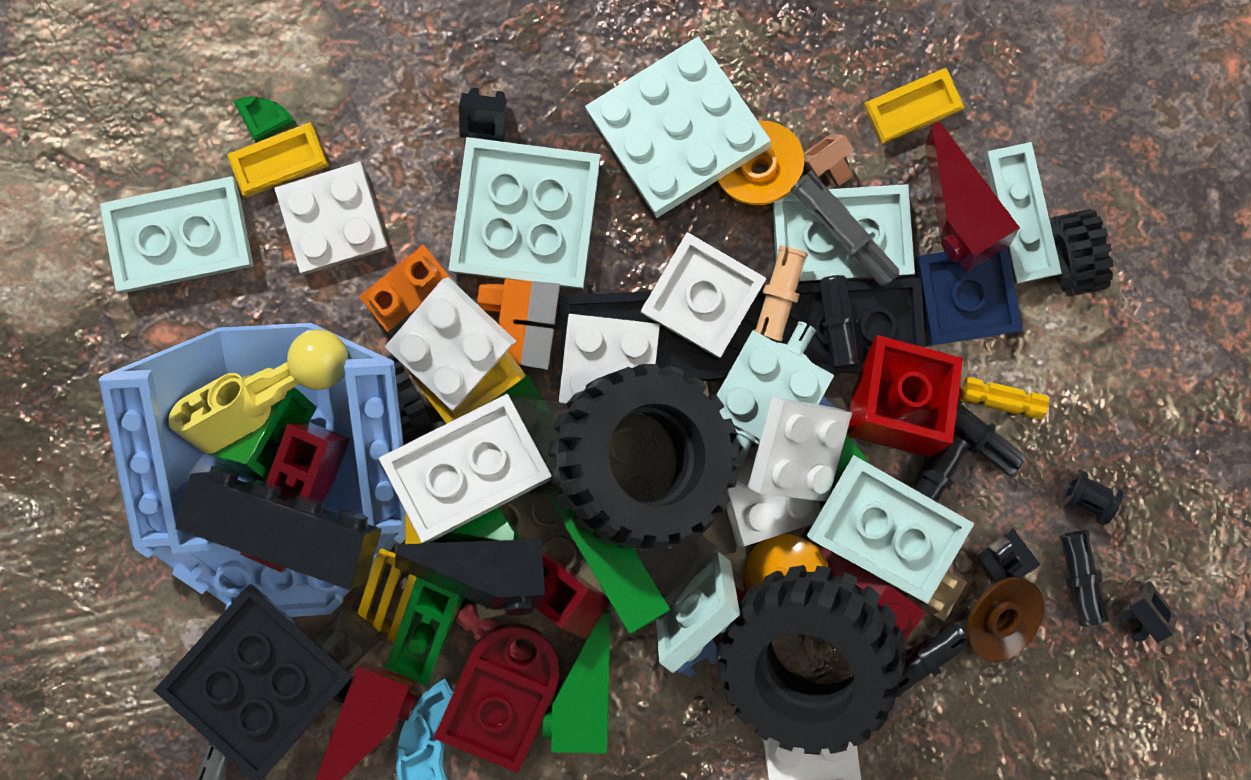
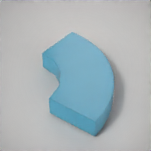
M448 677L437 682L427 690L414 705L409 721L405 720L396 750V773L398 780H448L443 762L445 743L433 739L434 732L454 690Z

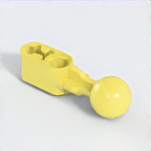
M322 329L306 331L292 342L288 350L287 362L275 369L266 368L252 376L245 375L241 377L237 373H228L179 400L169 414V427L202 453H215L260 428L268 419L271 406L285 399L286 392L290 389L302 385L308 389L324 390L336 385L345 375L344 366L346 359H349L347 348L344 342L330 331Z

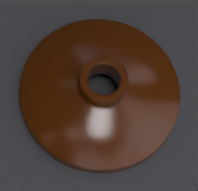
M1011 577L997 582L983 593L974 605L967 623V641L975 655L988 662H1002L1016 656L1028 646L1038 632L1044 614V600L1039 588L1025 578Z

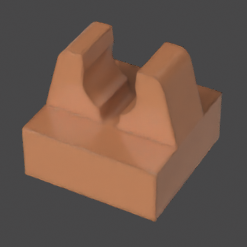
M831 133L804 153L805 163L803 172L808 174L813 170L817 177L822 175L829 185L835 183L839 187L853 177L844 158L852 153L854 148L845 135Z

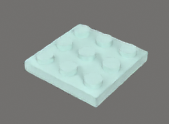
M699 36L585 106L587 114L656 218L771 148L770 138Z
M466 137L448 271L455 274L502 280L514 279L559 283L561 287L584 290L601 155Z

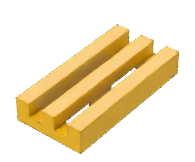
M381 548L376 555L353 625L359 629H362L364 624L372 627L370 633L379 636L381 631L388 634L387 640L393 643L416 580L415 576L409 574L393 622L387 620L386 616L401 574V570L395 568V553ZM388 563L392 565L375 615L370 613L385 565Z

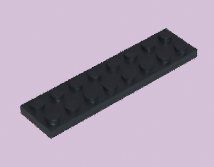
M921 278L894 279L885 287L880 286L876 280L847 281L852 317H857L858 320L857 323L853 324L860 364L831 368L826 327H821V322H825L820 283L798 284L796 293L800 294L797 303H792L782 336L783 340L779 342L772 339L776 343L787 345L798 322H803L807 326L799 338V341H801L809 326L813 327L816 332L803 354L807 356L811 363L831 374L861 372L873 340L877 335L925 348ZM764 286L759 290L720 359L660 325L655 364H657L659 369L672 366L683 370V379L694 376L699 380L726 379L748 337L757 327L766 295L762 294ZM652 291L559 296L562 362L564 359L569 314L657 323L640 313Z

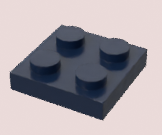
M1008 247L968 272L963 269L959 262L954 263L945 252L920 255L915 258L918 278H921L923 310L929 346L1022 332Z

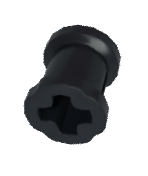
M1079 469L1068 482L1061 503L1062 506L1069 509L1073 506L1095 516L1097 523L1105 525L1109 524L1116 515L1124 492L1123 489L1116 486L1110 489L1089 479L1088 472Z

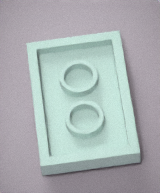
M233 176L99 204L116 292L123 294L254 267L238 183Z
M908 184L828 189L869 234L872 232L876 234L873 241L899 268L900 273L897 277L913 276L915 270ZM790 192L784 198L772 203L776 260L780 245L786 246L788 249L791 247L808 253L799 283L820 282L822 278L832 275H845L847 280L874 279L855 257H852L850 260L846 258L848 252L795 194Z
M853 455L807 536L812 541L928 604L974 523Z

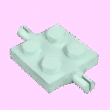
M798 322L787 345L776 343L753 330L717 393V396L724 404V408L719 411L723 419L731 418L736 430L734 433L737 436L732 446L739 445L741 448L739 452L740 459L735 460L733 463L737 467H742V463L752 445L760 444L772 397L818 405L834 377L833 374L811 363L807 356L803 354L816 332L813 327L809 326L803 338L799 341L807 326L806 323Z

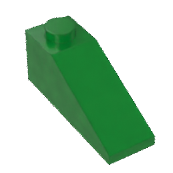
M416 577L385 668L427 686L464 597Z
M611 609L605 610L587 636L554 699L552 711H546L543 717V739H551V752L607 754Z

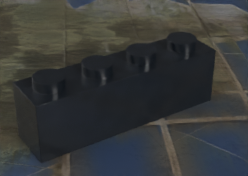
M211 466L208 472L190 474L175 529L347 590L367 583L382 531L381 528L367 524V516L348 510H340L339 514L323 509L325 503L319 499L303 495H297L296 499L281 495L282 488L275 484L264 481H253V484L238 480V472L223 467Z

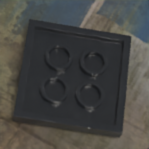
M249 584L153 691L251 780H263L351 681L354 674L256 586Z

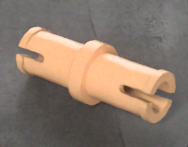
M780 245L769 285L764 284L762 294L766 295L754 331L768 339L782 342L792 303H797L800 294L796 293V289L808 253L791 247L788 249V247Z

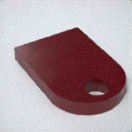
M520 623L502 624L485 632L476 641L434 732L433 739L519 773L559 681L558 656L550 640L539 630ZM517 639H528L535 645V654L530 659L520 661L511 656L509 647Z

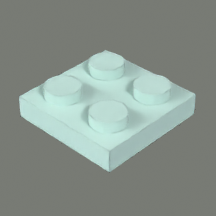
M718 551L664 599L671 611L656 619L659 663L672 673L685 662L694 660L709 641L717 634L725 632L729 624L740 615L731 561Z

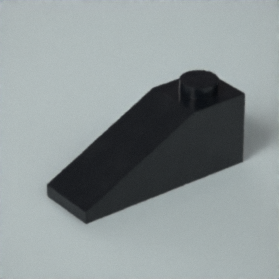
M542 539L395 545V568L492 610L505 609L506 615H527L533 613L534 608H541L545 597Z

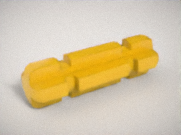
M972 377L963 378L959 388L958 398L963 402L972 404L982 402L984 407L1014 414L1023 412L1024 416L1035 419L1044 418L1049 407V397L1047 395L1035 392L1026 394L1025 390L993 382L984 384L983 380Z

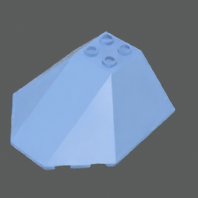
M313 323L219 327L99 378L133 547L147 558L154 555L172 567V575L199 593L203 594L207 591L226 604L225 610L249 584L256 586L289 617L331 615L342 604L343 598L352 590H347L286 568L285 572L280 573L240 555L241 552L175 529L190 474L208 472L211 466L226 467L209 454L199 451L169 427L168 418L174 405L185 396L225 374L237 373L241 377L245 375L252 376L266 368L275 369L286 363L288 350L292 342L299 335L314 329L326 330ZM337 335L344 342L349 355V359H346L344 366V377L336 385L324 390L308 389L302 385H298L295 388L317 406L310 420L311 423L350 439L336 479L323 501L325 503L323 509L337 514L340 513V510L363 514L368 517L367 524L382 529L372 562L373 566L375 557L381 548L390 551L397 543L401 544L405 540L406 512L379 461V457L404 445L395 366L393 360ZM238 477L240 481L253 484L254 480Z

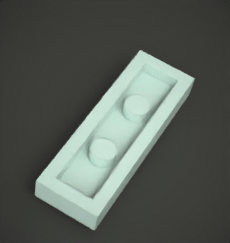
M1032 142L987 151L984 154L991 190L1020 227L1012 244L1008 246L1014 284L1062 274Z

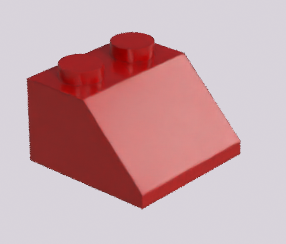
M877 335L873 340L852 392L849 410L852 415L846 434L852 438L926 457H932L953 444L963 358Z

